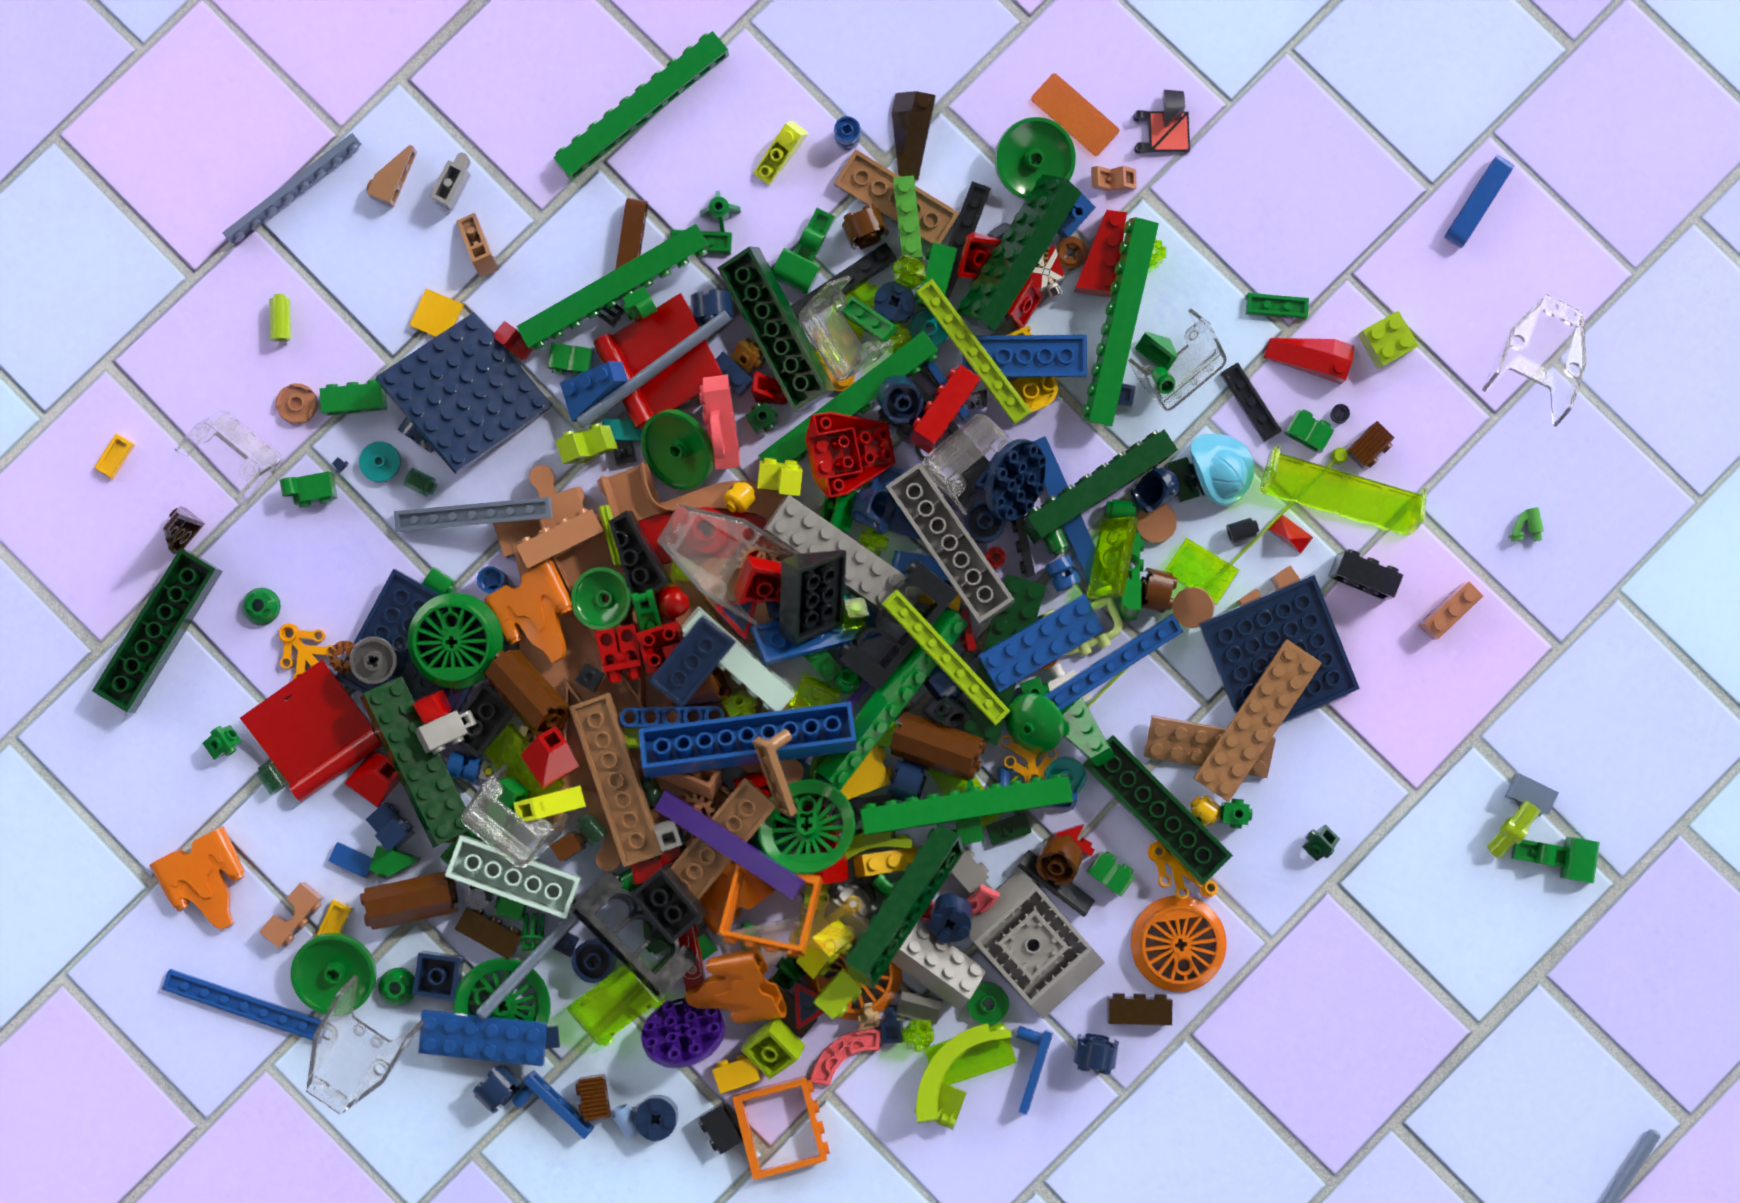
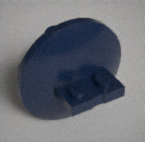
M1016 439L1005 445L1000 452L996 451L985 472L982 473L975 484L979 490L985 491L988 509L996 518L1004 521H1014L1021 518L1033 509L1038 497L1043 494L1047 459L1035 442L1027 439Z

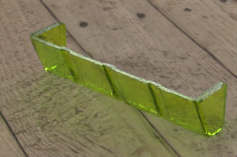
M1276 445L1269 453L1259 488L1262 494L1289 502H1297L1303 506L1327 513H1334L1368 525L1372 524L1378 528L1402 535L1413 534L1424 521L1427 488H1422L1419 493L1387 485L1280 453V445Z

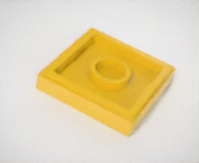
M426 288L409 325L437 337L458 322L465 305Z

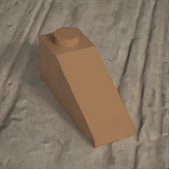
M408 145L374 175L373 180H369L367 194L372 199L392 207L395 206L417 154L414 146Z
M473 213L457 220L456 222L469 256L480 278L498 271L499 267L476 214Z

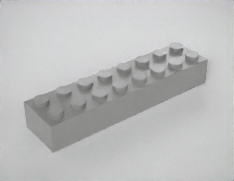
M918 463L886 485L896 503L981 626L1015 603L1010 592L921 463Z
M790 495L782 499L761 531L795 555L835 550L847 551L845 590L874 610L892 593V590L899 581L907 579L903 573ZM909 586L903 589L901 594L914 607L923 591L917 587ZM888 611L882 614L896 625H900Z
M851 872L848 874L849 878H853L854 876L856 877V875H854ZM848 885L841 891L837 899L833 897L830 899L822 912L834 921L839 919L856 937H859L869 927L870 919L866 917L870 906V898L864 889L860 891L858 886ZM874 889L876 903L878 904L875 912L877 915L881 909V903L886 897ZM918 921L892 960V963L959 1011L970 1000L987 971L949 942L940 943L931 930L920 921Z

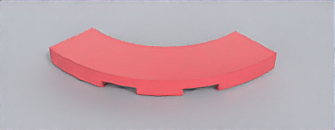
M980 884L975 892L966 897L972 905L973 915L983 914L999 898V892ZM935 901L930 903L920 920L929 922L931 907Z
M873 1028L861 1032L856 1030L833 1041L817 1059L810 1077L812 1083L830 1086L836 1069L846 1058L862 1051H879L881 1029Z

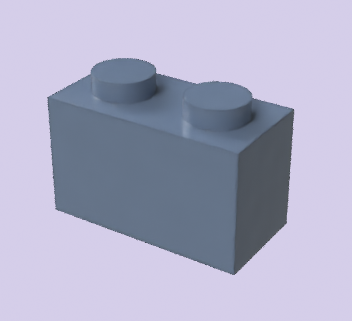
M1515 774L1505 797L1511 799L1510 803L1518 807L1526 799L1541 810L1538 815L1540 817L1541 814L1549 815L1559 792L1522 774Z

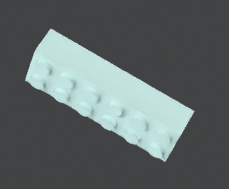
M698 606L682 624L683 636L685 637L702 615L708 618L736 641L717 666L723 671L725 669L729 670L730 677L739 685L744 683L747 688L746 691L755 699L760 697L763 702L762 705L770 712L773 710L781 711L794 697L793 688L768 666H764V663Z
M460 835L445 875L564 919L569 915L582 877L465 835Z

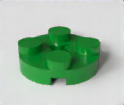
M992 982L980 983L972 997L967 1002V1008L973 1019L980 1024L994 1025L1006 1016L1009 1010V998L1001 986ZM986 998L994 1001V1005H991L990 1009H986V1006L982 1005Z

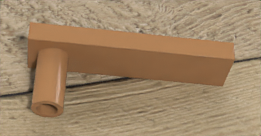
M784 729L769 740L758 737L753 740V744L773 800L777 804V811L792 817L797 813L776 754V750L792 740L790 732Z

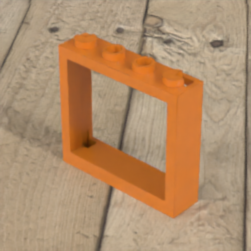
M736 864L718 933L720 937L729 944L741 942L744 943L745 947L756 949L759 946L764 947L765 951L771 953L783 951L790 957L798 958V955L805 956L823 883L821 877L811 874L794 873L805 880L804 887L813 888L799 946L730 932L744 876L746 874L757 877L739 864Z
M807 1075L733 1094L732 1099L753 1181L827 1161V1155L830 1154L828 1141H823L822 1134L825 1133L823 1122L818 1121L816 1113H819L820 1110L817 1100L813 1101L811 1092H814L812 1080L807 1079ZM802 1086L819 1155L761 1170L744 1101Z

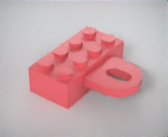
M728 374L703 378V385H700L699 394L701 405H703L704 425H706V431L714 450L715 470L740 467V449Z

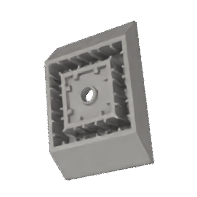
M1019 869L996 890L999 892V898L983 914L978 913L972 916L969 937L1028 1004L1044 1019L1105 962L1027 874ZM1031 939H1036L1039 942V947L1035 951H1030L1027 948V943Z

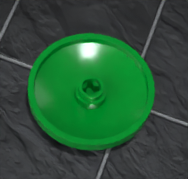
M1043 117L1025 118L1012 124L1000 137L995 151V168L999 180L1010 193L1022 199H1026L1031 193L1036 181L1042 174L1067 178L1070 181L1076 164L1075 147L1067 131L1055 121Z
M668 409L653 415L646 422L641 435L642 452L649 468L659 480L678 490H691L709 478L714 466V450L707 432L696 419L685 412Z
M324 933L309 939L301 946L292 961L290 976L296 995L310 1009L326 1015H343L358 1009L367 1001L375 987L377 971L371 953L357 939L342 933Z

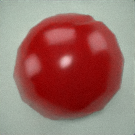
M667 586L656 595L658 610L665 617L675 619L684 615L689 609V598L678 586Z

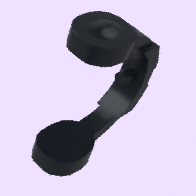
M855 876L845 880L843 883L840 882L836 886L832 897L837 899L841 891L848 885L858 886L860 891L864 889L870 898V906L866 917L871 919L878 907L875 888L869 882L863 880V878Z

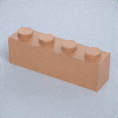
M582 509L576 513V517L570 520L564 518L557 522L558 526L552 529L546 527L538 531L537 536L533 538L528 536L520 540L519 545L516 547L528 571L543 562L552 560L603 535V529L593 510Z

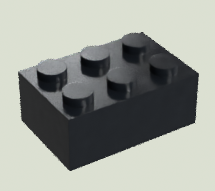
M1348 549V551L1345 550L1336 555L1328 577L1386 601L1395 598L1404 574L1399 573V569L1390 565L1384 567L1379 564L1380 561L1371 557L1365 559L1360 557L1359 552Z
M486 682L481 683L459 712L460 715L470 710L477 723L466 729L468 733L463 736L464 740L459 744L480 758L484 756L515 715V712L491 685ZM462 718L461 720L463 724L466 725L467 722L465 718Z
M668 864L661 867L630 894L631 898L671 944L708 913Z

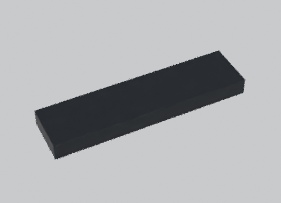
M1238 362L1220 373L1263 442L1282 432Z
M1028 850L1017 867L1081 916L1085 917L1095 900L1072 882L1067 885H1056L1052 880H1044L1036 870L1038 856Z

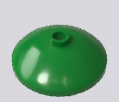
M607 567L592 568L584 572L573 586L571 593L572 609L578 620L591 629L604 630L614 628L624 621L631 609V591L629 587L627 588L624 576L618 571ZM606 595H608L609 601L607 603L604 601V597Z
M1025 693L1016 697L1009 704L1008 709L1010 712L1005 719L1006 727L1012 739L1020 747L1030 752L1044 753L1052 750L1060 743L1065 731L1064 719L1059 708L1050 699L1036 693Z

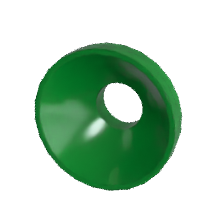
M255 588L249 591L242 602L244 616L256 625L272 623L278 617L281 610L279 597L268 588ZM257 599L262 600L264 603L263 609L259 612L253 609V603Z
M393 968L386 971L378 984V991L382 1000L392 1006H402L409 1003L415 996L412 995L414 975L404 968ZM392 982L400 984L401 991L398 994L390 992L389 986Z

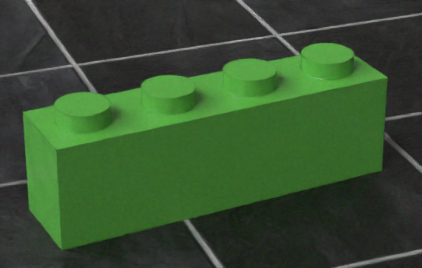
M914 176L893 178L902 264L923 262Z

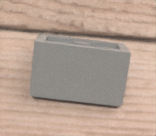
M902 989L897 1015L937 1024L943 1000Z

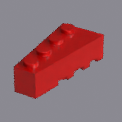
M1106 210L1074 293L1111 298L1110 288L1112 283L1115 282V266L1121 256L1119 248L1124 239L1127 212Z
M961 364L957 369L952 368L946 377L949 381L945 386L940 385L935 393L937 398L934 402H928L923 410L926 413L922 419L918 417L912 425L914 430L910 442L929 455L934 450L937 440H941L949 423L953 422L960 408L964 406L981 379Z
M747 555L733 590L737 602L755 601V603H764V601H776L780 603L781 563Z

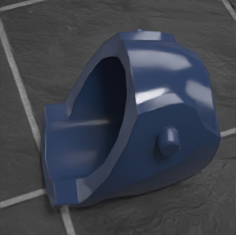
M1154 467L1152 471L1146 473L1141 478L1136 488L1131 490V495L1136 504L1144 512L1149 513L1169 503L1178 495L1181 489L1179 481L1172 471Z

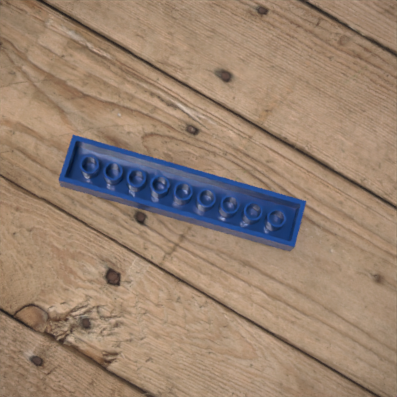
M851 702L639 729L645 778L758 764L760 761L753 740L758 737L769 740L784 729L790 732L792 740L776 750L779 761L857 751Z

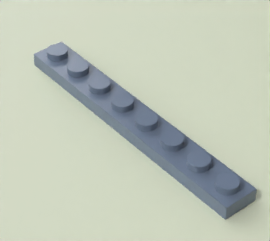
M351 133L223 231L222 234L232 244L240 242L245 238L246 233L251 229H257L267 217L274 216L281 206L291 203L294 200V196L298 193L308 190L311 183L316 179H322L329 169L339 166L346 156L356 153L362 144Z
M542 497L394 511L396 532L553 518L552 498Z

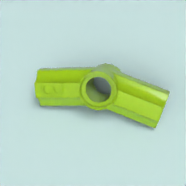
M1525 799L1515 814L1503 823L1499 833L1487 844L1490 853L1496 858H1502L1515 843L1519 844L1526 837L1529 831L1528 828L1540 814L1541 810Z

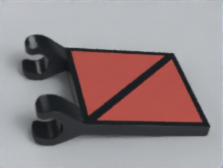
M1137 110L1133 115V120L1135 122L1148 121L1149 143L1138 142L1134 147L1135 153L1190 152L1189 111H1183L1179 120L1175 119L1170 122L1168 127H1164L1162 116L1164 111Z

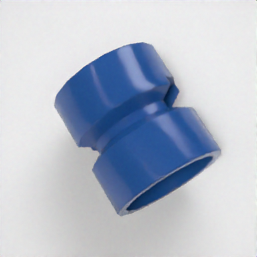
M851 116L839 118L834 125L836 144L844 150L854 149L859 144L861 137L859 122Z
M1070 555L1045 565L1049 576L1054 578L1052 583L1056 592L1081 582L1077 571L1072 569L1074 564Z
M487 566L479 571L477 584L482 591L491 594L505 585L508 586V578L502 570L493 566Z
M452 751L448 760L447 770L453 779L462 777L463 781L476 784L482 765V758L472 755L466 757L465 753Z

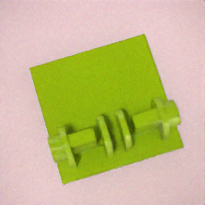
M942 1082L938 1097L939 1121L932 1122L954 1130L967 1092Z

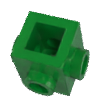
M1040 676L1020 683L1022 693L1019 695L1033 692L1045 695L1049 692L1047 684H1042Z
M228 725L223 728L221 726L214 728L210 732L211 736L202 744L213 760L223 756L228 757L236 752V747L242 741L232 726Z
M1232 798L1231 803L1221 802L1220 823L1230 824L1229 828L1242 829V825H1248V822L1252 820L1253 811L1250 808V804H1244V799Z

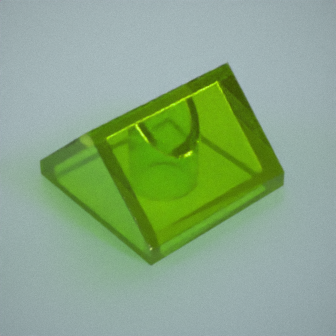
M802 672L794 691L795 695L788 707L798 709L836 704L840 697V690L827 682Z

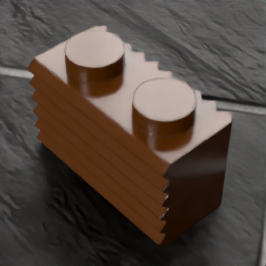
M1376 421L1346 452L1362 469L1367 466L1371 468L1379 460L1377 456L1382 451L1385 454L1393 446L1391 441L1395 437L1379 421Z
M571 831L551 844L550 848L559 862H565L586 849L585 844L587 840L581 832Z
M605 1073L580 1077L578 1083L575 1084L576 1094L581 1096V1104L578 1105L580 1117H584V1122L610 1118L611 1109Z

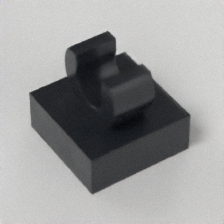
M633 441L616 444L618 449L613 450L617 466L637 462Z

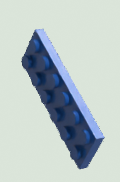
M1087 335L975 336L1006 378L1087 377ZM962 355V366L976 374Z
M1082 594L977 656L996 691L1001 692L1100 634L1104 629L1086 595Z
M860 599L844 603L843 625L797 644L792 643L779 634V620L751 626L750 631L764 666L840 647L843 643H848L850 640L855 643L857 631L865 625L874 624V612L869 605ZM878 632L868 633L862 641L879 637L881 634Z
M423 1010L421 1012L419 1053L543 1066L545 1063L547 1023L489 1016L486 1019H481L478 1015Z

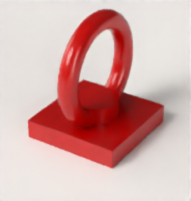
M1029 278L1005 315V317H1009L1017 329H1022L1026 326L1043 298L1042 293L1032 279Z

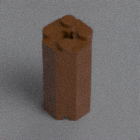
M520 650L498 652L494 656V660L489 668L485 670L484 676L487 678V682L536 737L554 726L559 730L571 715L568 709L570 708L569 704Z
M904 712L900 716L898 722L902 724L894 730L890 744L891 755L968 782L974 780L976 773H979L982 761H979L981 754L985 753L987 742H984L983 738L908 712Z
M447 871L364 888V893L360 894V901L366 910L364 915L366 927L371 926L372 930L458 912V907L454 908V903H458L455 880L445 876Z

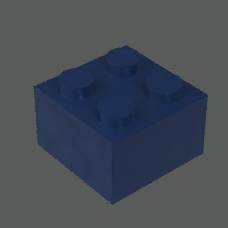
M431 951L419 952L412 995L456 1000L457 989L462 979L465 956Z

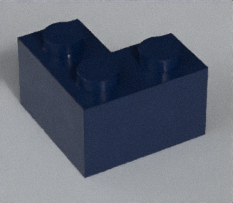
M722 351L716 358V361L723 375L728 374L730 389L741 398L752 386L753 379Z
M384 802L365 820L377 832L374 836L387 851L398 850L416 833L413 830V824L407 818L403 819L399 815L401 811L394 803Z

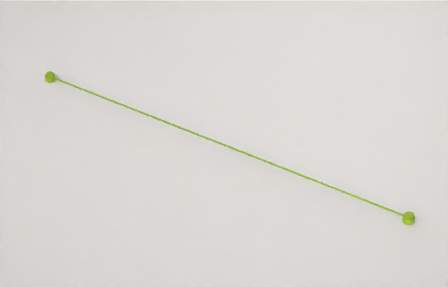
M1341 447L1334 449L1330 454L1332 462L1204 590L1207 591L1333 464L1341 465L1348 459L1346 450ZM1128 668L1120 672L1087 706L1090 707ZM1039 753V754L1037 755V757L1035 758V761H1036L1043 753ZM1018 773L1011 781H1016L1021 774Z

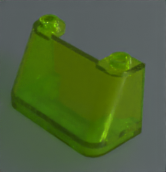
M622 965L566 1009L598 1046L603 1045L606 1047L615 1040L612 1036L652 1006L656 1009L665 1002L663 998L667 994L659 1000L625 965Z

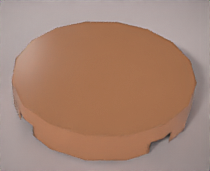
M292 383L280 390L276 397V408L285 421L291 424H303L314 417L318 410V399L310 387L302 383Z
M1164 505L1149 513L1140 509L1135 520V527L1137 532L1141 533V538L1157 544L1169 539L1175 532L1177 525L1175 513L1168 505Z
M1192 586L1183 589L1176 595L1173 600L1172 609L1175 618L1180 624L1189 628H1198V623L1212 618L1215 606L1213 598L1206 590Z

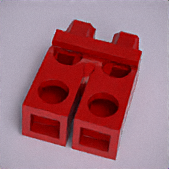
M637 624L595 631L603 672L607 673L610 683L622 681L620 670L623 669L628 670L629 680L641 678L643 662L636 633H638Z

